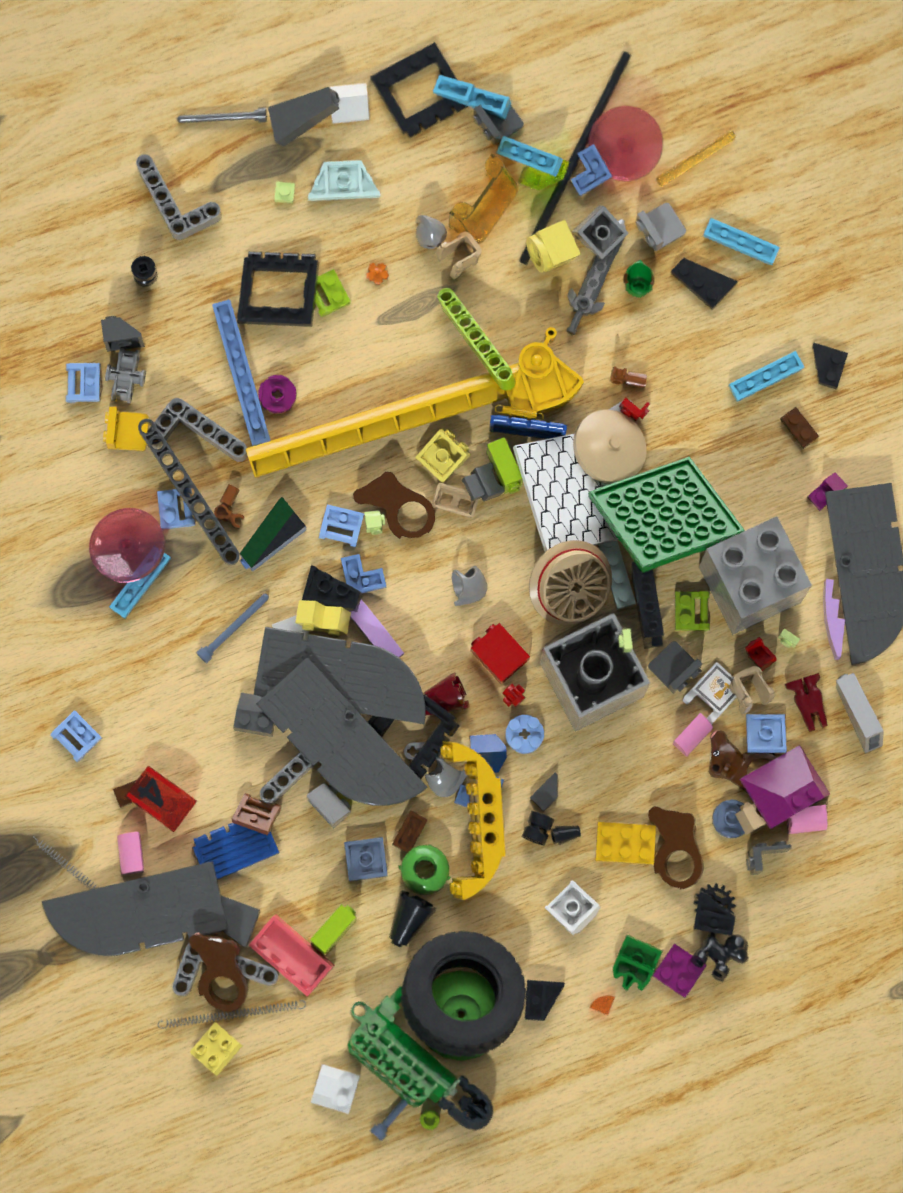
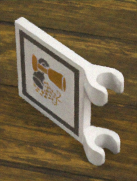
M716 662L684 696L683 702L688 705L697 695L714 710L707 717V720L712 725L736 698L735 693L733 694L729 688L733 676Z

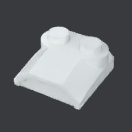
M572 880L545 909L569 933L574 935L579 933L597 915L600 906Z
M322 1064L311 1103L349 1114L360 1075Z

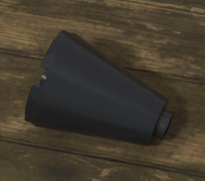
M403 890L399 894L389 936L392 939L391 943L398 947H402V945L407 946L436 910L433 904L416 895L409 897L410 893Z

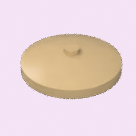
M599 410L591 413L578 425L573 438L574 454L580 467L591 478L601 483L612 484L635 476L645 463L647 449L643 433L631 418L618 411Z

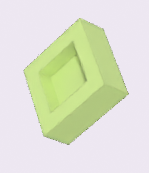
M276 182L275 202L293 203L295 183Z
M630 629L622 630L621 635L618 636L619 647H623V653L632 651Z
M783 629L778 637L781 640L780 643L787 648H795L800 638L786 629Z

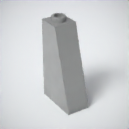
M855 674L840 676L836 680V689L864 752L868 753L882 747L884 731Z

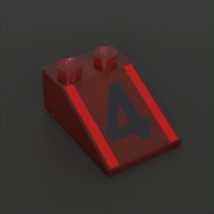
M149 765L124 796L171 832H175L197 802V800Z

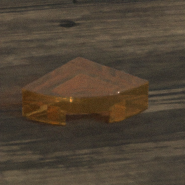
M609 995L599 997L593 1001L589 1008L608 1015L615 997Z

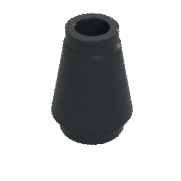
M578 825L555 826V828L551 829V838L554 844L561 845L581 836Z

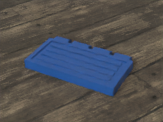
M491 415L489 432L550 439L565 436L567 425Z
M234 823L228 824L230 830L228 833L224 826L211 831V840H208L206 834L193 839L196 846L192 848L199 864L213 861L217 880L279 854L271 831L268 835Z

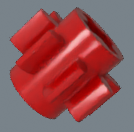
M511 684L503 691L502 694L505 697L502 701L508 707L512 704L517 707L526 698L523 695L525 689L520 684L516 687Z

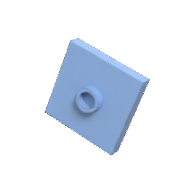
M746 714L747 753H786L785 714Z

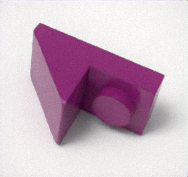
M835 472L823 480L822 484L810 493L807 498L821 511L827 505L825 492L843 490L848 485Z

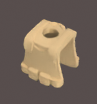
M462 232L457 236V239L450 243L444 242L437 248L435 253L440 262L461 246L467 251L469 256L455 263L451 270L450 276L453 280L461 276L462 271L469 266H475L481 256V247L468 232Z
M752 666L738 672L729 684L730 691L733 694L735 693L740 704L739 711L741 714L749 712L753 704L751 697L742 684L743 682L752 680L763 705L772 702L775 697L773 688L768 687L761 675L762 670L757 666Z

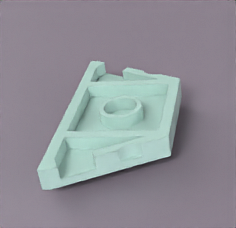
M361 160L324 162L308 195V201L380 198V192L377 190Z

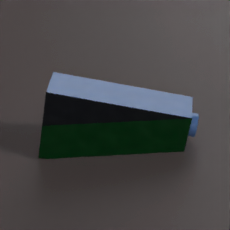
M283 497L277 501L240 552V557L242 558L240 562L246 570L250 568L253 572L306 531V525Z

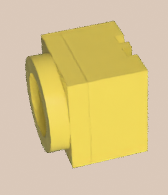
M566 220L539 230L526 239L529 256L534 266L540 272L546 273L573 261L580 255Z

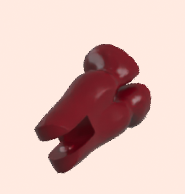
M819 673L803 678L808 693L804 690L802 679L785 684L787 690L795 692L794 701L809 732L815 731L812 717L816 715L822 728L828 726L822 692L817 687V683L820 680Z

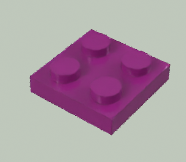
M674 943L652 977L683 998H686L707 965L704 964L701 968L695 966L691 962L693 956Z

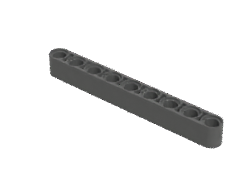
M150 419L141 420L138 425V431L223 562L230 566L235 565L239 561V552L155 423ZM144 424H150L152 431L144 433L141 428ZM154 440H160L163 446L160 449H155L152 447V443ZM165 456H171L173 463L165 465L162 460ZM175 472H182L184 478L181 481H176L173 479V474ZM186 488H192L194 495L186 497L183 491ZM196 504H203L205 510L202 513L195 512L194 506ZM206 520H213L216 524L215 527L207 529L204 525ZM222 535L225 537L226 542L223 545H217L215 538ZM227 552H234L236 559L228 561L225 557Z

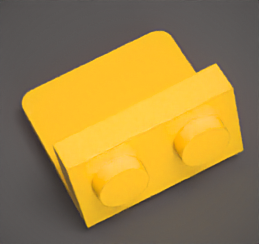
M109 406V412L105 413V423L108 426L107 431L103 433V442H106L108 449L145 451L147 444L138 431V425L141 420L149 419V416L145 413L119 412L117 407ZM144 424L141 428L144 433L148 431V424Z

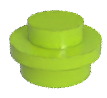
M426 1110L421 1114L420 1123L423 1128L433 1130L439 1125L440 1118L437 1112Z

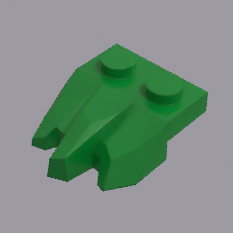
M627 934L613 965L614 978L624 977L622 987L626 991L635 982L638 983V989L643 991L650 982L663 950Z

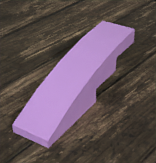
M826 579L823 589L824 622L834 659L839 660L842 653L845 619L838 618L839 599H832L834 580Z
M361 599L358 612L350 611V618L372 645L386 649L399 658L403 656L404 652Z

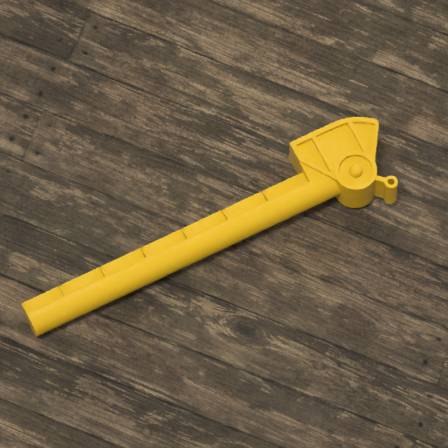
M549 327L545 331L544 343L533 342L526 345L520 352L518 362L509 366L516 381L515 386L511 390H502L488 372L246 448L254 477L257 478L507 399L509 407L537 412L538 416L541 415L539 413L544 414L554 411L570 402L582 388L584 381L580 375L558 359L548 346V344L554 342L557 335L556 329Z

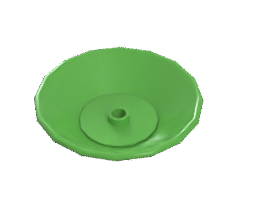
M459 970L442 974L432 982V994L436 1004L445 1014L461 1021L477 1020L486 1016L495 1006V995L491 984L477 973ZM463 1011L465 1013L464 1018H458L457 1013ZM428 1046L431 1050L438 1053L444 1058L459 1061L478 1058L483 1055L477 1054L471 1057L451 1056V1054L441 1053L437 1049H433L430 1046Z

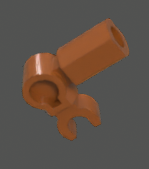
M616 366L613 367L610 378L611 383L624 384L625 382L629 386L645 388L647 375L634 372L626 374V368L619 369Z
M228 484L220 500L221 505L215 508L214 515L218 520L226 523L229 521L234 528L239 529L240 525L235 523V519L240 518L244 520L245 517L242 514H233V511L229 510L228 507H232L240 490Z

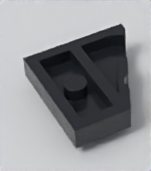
M813 342L812 350L814 352L818 384L837 390L848 353Z
M700 891L693 929L732 936L736 915L705 892Z
M527 980L524 1020L544 1021L565 986V982Z

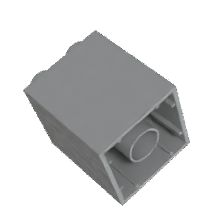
M777 516L707 548L699 565V569L732 635L800 604L812 587Z
M614 613L543 648L540 665L575 732L644 698L650 684L633 649L631 652L623 653V647H619L618 636L621 635L622 628Z

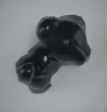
M709 932L701 948L691 958V962L701 968L709 956L715 962L712 976L716 980L723 982L730 971L729 967L726 966L730 960L741 964L748 961V942L743 936L733 934L722 945L715 938L718 933Z

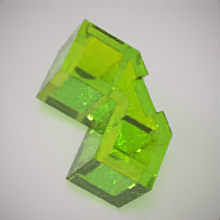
M563 159L556 177L532 167L524 166L518 184L534 190L546 188L553 183L563 180L569 161Z

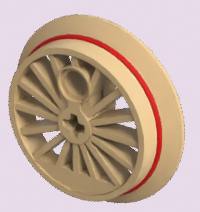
M570 540L551 547L538 559L530 575L529 595L535 610L547 621L558 625H574L589 619L602 608L610 593L612 571L609 561L600 549L585 541ZM595 560L596 564L589 569L591 563ZM599 569L601 570V573L594 575ZM560 571V572L562 573V575L564 576V578H562V577H560V576H558V575H556V574H554V573H557V572ZM549 577H552L562 583H548ZM602 580V584H592ZM546 588L557 589L546 594ZM589 590H601V591H600V594L597 595V594H595V593H593V592H591V591H589ZM586 594L595 598L596 601L591 604ZM557 597L550 604H548L547 600ZM561 604L558 611L554 612L553 610ZM568 607V614L563 615Z

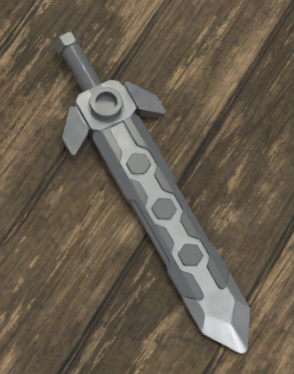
M619 220L618 222L626 230L624 220ZM623 240L603 259L596 256L578 296L570 288L567 296L570 306L573 307L572 309L576 313L566 330L569 334L575 335L583 315H593L603 309L605 303H595Z

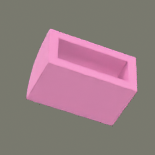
M700 713L674 740L673 745L687 757L709 734L713 726Z
M826 805L807 807L786 820L788 834L827 830Z
M131 832L118 835L121 875L144 872L140 833Z

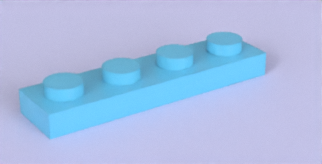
M503 136L496 152L503 157L555 177L563 162V159L505 136Z
M713 218L710 219L703 237L771 266L780 247Z
M794 351L730 383L728 386L736 401L739 402L803 370L804 365L797 352Z
M155 546L109 608L126 619L171 560V557Z

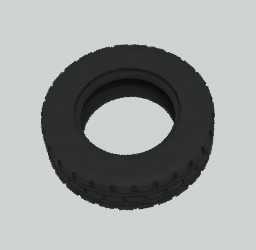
M469 931L445 933V935L437 936L432 941L424 944L421 947L422 949H419L413 956L408 966L401 991L403 1012L405 1018L408 1019L407 1023L412 1031H415L416 1036L421 1041L426 1042L425 1044L431 1048L437 1049L441 1053L458 1057L481 1055L489 1052V1050H494L501 1043H504L514 1031L521 1017L526 999L524 975H522V970L518 962L516 963L515 957L510 951H507V948L497 943L494 939L475 932L469 933ZM466 967L482 974L491 984L495 995V1006L486 1016L477 1020L461 1021L445 1014L436 1004L432 994L433 980L441 972L450 968Z

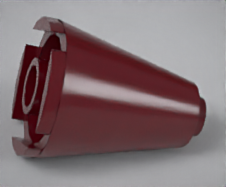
M455 672L424 692V694L448 712L469 708V701L464 700L465 695H467ZM425 710V711H426L425 716H426V715H433V714H430L427 710Z

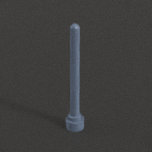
M263 594L208 647H201L196 654L207 664L212 659L213 652L269 599V596Z
M402 1099L385 1120L377 1126L374 1125L370 1132L382 1141L387 1136V1128L408 1103Z

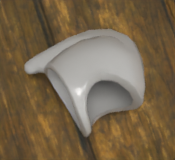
M419 215L416 218V223H418L416 228L418 243L426 249L439 247L447 235L445 226L437 219L426 215Z
M477 566L471 567L464 575L458 570H453L451 576L454 592L458 597V600L454 602L455 606L471 604L485 596L487 582Z
M437 757L436 769L426 774L425 779L430 789L437 796L449 797L460 788L467 775L465 774V769L459 771L442 758Z

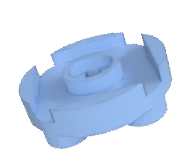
M530 715L515 717L506 728L505 737L507 744L520 754L534 752L540 747L544 739L542 724L537 718ZM523 729H526L527 732H530V735L527 736V739H523V736H519V733H521Z

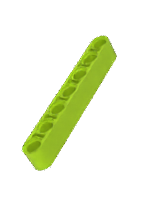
M449 288L441 289L438 293V300L442 310L502 390H511L515 386L516 381L509 365L453 290Z

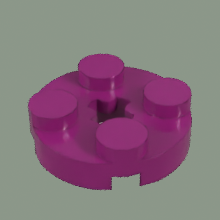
M283 375L268 377V379L262 382L258 391L259 400L263 408L272 413L289 411L297 397L294 384ZM276 390H280V393L283 394L279 399L272 396V393H276Z

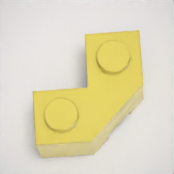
M299 600L295 623L307 631L316 630L328 633L330 636L339 637L340 634L348 633L351 612L343 607L324 606L317 601Z

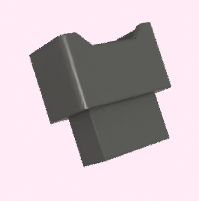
M492 462L475 468L471 475L462 479L471 502L480 498L485 502L501 496L505 491L504 487L496 481L492 472Z

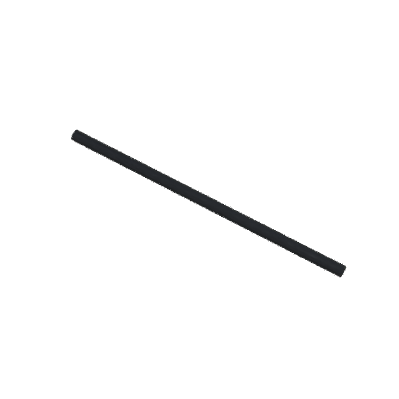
M628 52L622 53L532 235L546 228L580 160L578 153L586 148L631 58V54ZM527 245L519 259V262L525 265L530 260Z

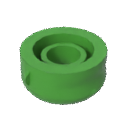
M421 845L411 849L403 858L401 866L398 865L404 884L412 892L419 895L434 894L444 887L447 880L451 879L446 856L432 845ZM422 861L431 862L435 868L434 874L428 879H422L416 874V866Z

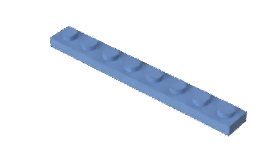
M229 299L212 304L252 447L271 441L231 301Z

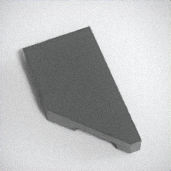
M555 772L530 797L543 812L558 797L557 773Z

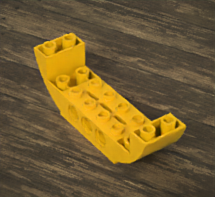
M443 741L441 756L444 758V761H467V764H465V774L468 775L466 793L469 795L470 803L467 804V811L471 815V822H469L468 827L469 833L472 834L470 851L473 853L474 861L471 862V869L475 876L454 877L450 883V892L453 894V897L465 900L478 893L489 883L496 873L502 857H506L501 778H496L490 765L476 751L465 745Z

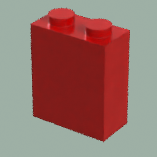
M498 623L496 626L492 624L485 631L487 633L482 638L477 637L471 643L470 651L502 685L530 660V656L508 631Z

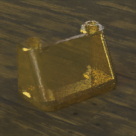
M493 154L489 156L485 163V175L489 178V184L473 206L465 202H459L449 213V227L459 234L462 232L470 233L478 244L487 238L518 193L516 181L502 160Z

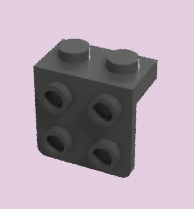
M481 105L474 108L473 119L475 123L481 126L485 137L493 145L501 142L503 136L509 137L524 126L523 121L512 105L505 120L486 113Z
M673 641L649 663L648 668L674 694L677 690L681 692L688 685L686 681L691 677L694 679L702 672L700 668L703 664L698 658L694 660L676 641Z
M786 841L775 842L772 846H767V843L755 844L748 852L749 857L746 859L747 871L750 870L751 875L761 873L763 871L762 854L788 852L792 848L791 844L786 845Z

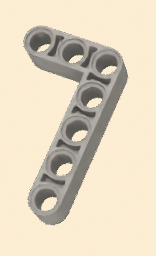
M145 154L137 158L138 172L174 239L183 240L220 221L221 210L215 202H208L181 215L152 158ZM145 162L150 164L148 168H142L141 165ZM153 178L158 179L156 184H150L149 181ZM161 194L167 196L164 200H158L157 198ZM169 210L175 211V214L173 216H167L166 212H168ZM210 210L217 211L213 216L208 215ZM194 218H199L200 222L198 224L191 223V220ZM178 226L184 228L181 232H175L174 229Z
M180 398L172 399L154 422L165 440L169 438L178 424L182 423L234 461L242 462L248 456L247 447L241 440ZM181 405L183 408L179 412H174L173 407ZM190 416L198 417L194 423H190L188 418ZM164 420L171 421L168 427H163L161 424ZM152 426L149 428L147 433L152 431ZM207 426L213 428V431L209 434L203 432ZM226 437L229 440L226 444H220L218 442L219 439ZM160 440L152 443V447L155 449L163 446ZM237 448L244 450L241 455L234 454V451Z
M301 752L260 790L262 801L270 804L275 803L313 767ZM301 764L303 766L302 771L299 773L293 772V765ZM279 778H288V784L280 786L278 784ZM267 790L274 792L272 799L264 798V793Z
M190 944L186 947L172 986L173 991L182 997L190 993L201 962H203L199 954H191ZM237 955L238 966L245 978L266 986H273L277 983L279 977L275 969ZM188 963L194 965V971L190 974L184 972V966ZM254 965L256 967L254 975L246 974L247 966ZM273 972L275 974L274 980L266 982L264 980L265 973ZM180 982L187 984L185 992L177 991V985Z

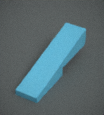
M439 75L433 90L434 94L472 108L481 105L486 113L504 120L512 104L507 96L478 89L473 84Z

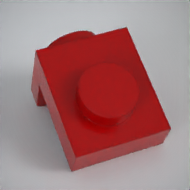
M625 398L619 407L621 408V413L637 421L639 417L643 419L649 413L647 408L650 403L647 402L639 409L629 399Z
M760 637L750 641L745 647L748 658L762 672L777 661L776 656L764 645Z

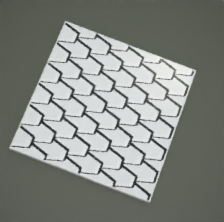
M574 434L515 445L513 447L545 552L559 543L570 540L585 541L592 545L619 540L588 497L589 491L609 484L596 481L580 467L573 449Z

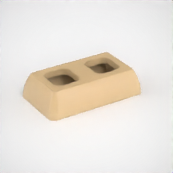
M439 483L432 505L435 508L472 518L479 499L471 502L468 511L460 510L458 508L460 500L462 498L471 499L468 491ZM443 493L453 496L450 506L440 503Z

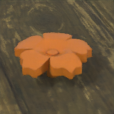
M374 263L369 264V272L366 273V278L370 281L374 280L375 285L382 283L383 279L387 280L389 274L385 270L386 265L384 263H378L377 266Z

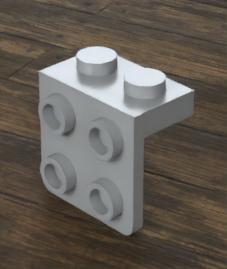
M664 203L647 214L644 211L637 214L635 223L638 229L643 231L648 245L653 247L655 252L686 234L685 227L669 203Z

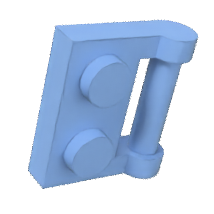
M100 363L66 364V371H68V395H66V402H100ZM76 371H81L80 394H75Z
M186 488L183 491L184 495L190 497L192 489ZM176 489L157 491L161 530L195 526V519H193L192 513L184 501L185 520H180L177 496L180 495Z
M327 504L319 538L349 543L350 546L356 547L364 513ZM328 525L353 531V536L327 531Z
M75 710L50 734L53 739H57L74 756L73 759L76 762H79L102 739ZM65 729L83 746L80 751L62 734Z

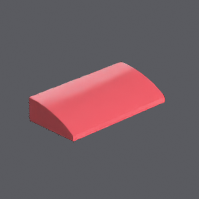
M277 914L267 922L249 944L254 951L307 997L335 966Z

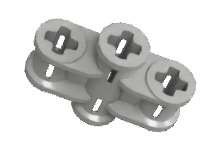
M120 348L117 368L109 364L107 365L105 381L114 380L111 395L112 401L117 399L131 404L134 384H139L141 387L144 386L146 370L137 371L140 357L139 350L133 352Z

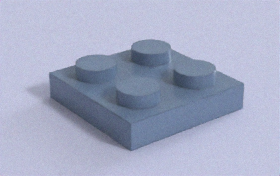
M383 837L344 842L349 882L388 877Z

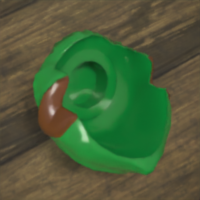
M639 260L628 267L623 275V283H625L626 291L630 295L641 298L653 290L655 276L653 271Z

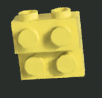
M440 429L415 457L442 483H445L454 471L459 469L471 455L468 452L469 447L463 442L458 443L454 439L456 435L449 429Z

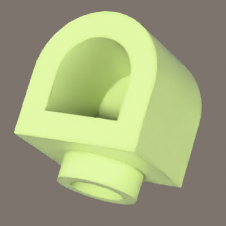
M380 510L364 512L367 533L373 535L381 534L382 525H385L384 513L380 514Z

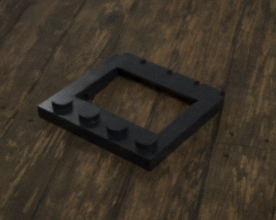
M435 42L370 76L372 83L402 134L407 133L409 138L421 133L420 125L426 130L437 124L435 117H438L441 122L454 115L452 108L458 113L468 107L456 101L443 98L405 118L400 106L388 89L390 86L434 63L439 68L441 76L457 80Z
M249 251L248 257H244L237 316L238 324L312 327L319 261L316 260V254L302 253V257L299 259V253H284L283 259H281V253L265 252V257L263 258L262 252ZM253 272L307 273L303 294L304 307L250 306Z
M424 693L425 710L437 716L441 721L409 764V768L420 779L427 772L422 766L425 765L430 768L439 756L434 752V749L441 752L443 741L449 742L450 739L445 734L452 737L460 726L455 722L457 719L455 716ZM372 715L368 723L383 737L395 719Z

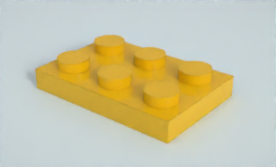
M597 822L595 861L654 865L656 825Z

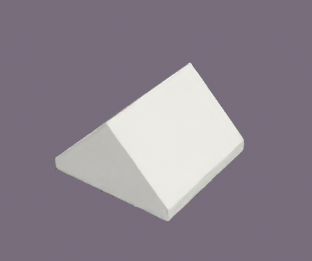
M366 83L330 87L338 93L340 102H338L339 110L332 114V124L369 120Z

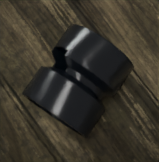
M139 256L132 262L131 271L135 282L143 287L153 285L158 277L154 261L150 257Z
M531 811L527 821L529 826H525L522 837L533 843L545 846L549 836L547 831L551 830L554 819L542 813Z

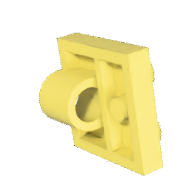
M215 1022L192 1048L190 1053L217 1076L243 1045Z

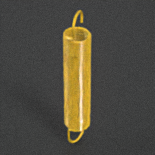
M504 405L501 414L536 420L537 412Z

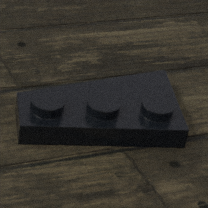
M683 258L671 270V274L712 310L738 283L736 280L686 258Z
M311 565L302 600L317 601L324 606L343 607L346 610L358 612L362 597L361 591Z

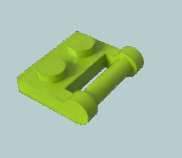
M334 269L318 276L317 285H321L330 303L329 306H325L316 289L315 303L319 309L320 317L351 304Z
M675 591V631L710 630V624L708 623L709 591ZM695 599H700V624H695Z

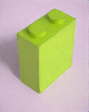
M505 437L487 444L486 454L490 463L492 462L493 469L500 485L504 487V494L518 492L520 487H522L523 479Z
M341 904L310 939L311 943L326 956L357 921L355 917L356 912L349 905L344 907Z

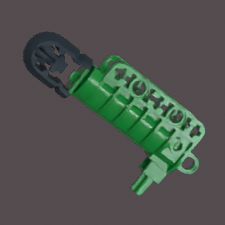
M401 986L396 989L390 998L386 996L374 1010L364 1002L359 1001L353 1004L350 1014L360 1026L353 1033L347 1044V1049L351 1055L410 1106L419 1107L429 1097L434 1103L438 1102L437 1105L443 1110H448V1114L467 1129L478 1130L489 1124L493 1117V1106L487 1095L474 1084H469V1080L464 1075H461L459 1078L456 1077L394 1023L395 1018L393 1016L400 1009ZM356 1006L364 1008L365 1014L363 1016H357L354 1013ZM369 1054H374L377 1059L371 1058ZM399 1080H404L406 1085H402ZM457 1084L462 1087L464 1092L472 1096L466 1097L463 1095L458 1101L460 1110L455 1107L452 1101L449 1102L446 1099L447 1096L453 1097L458 1092L456 1090Z

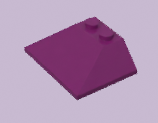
M800 745L740 779L770 829L830 795Z

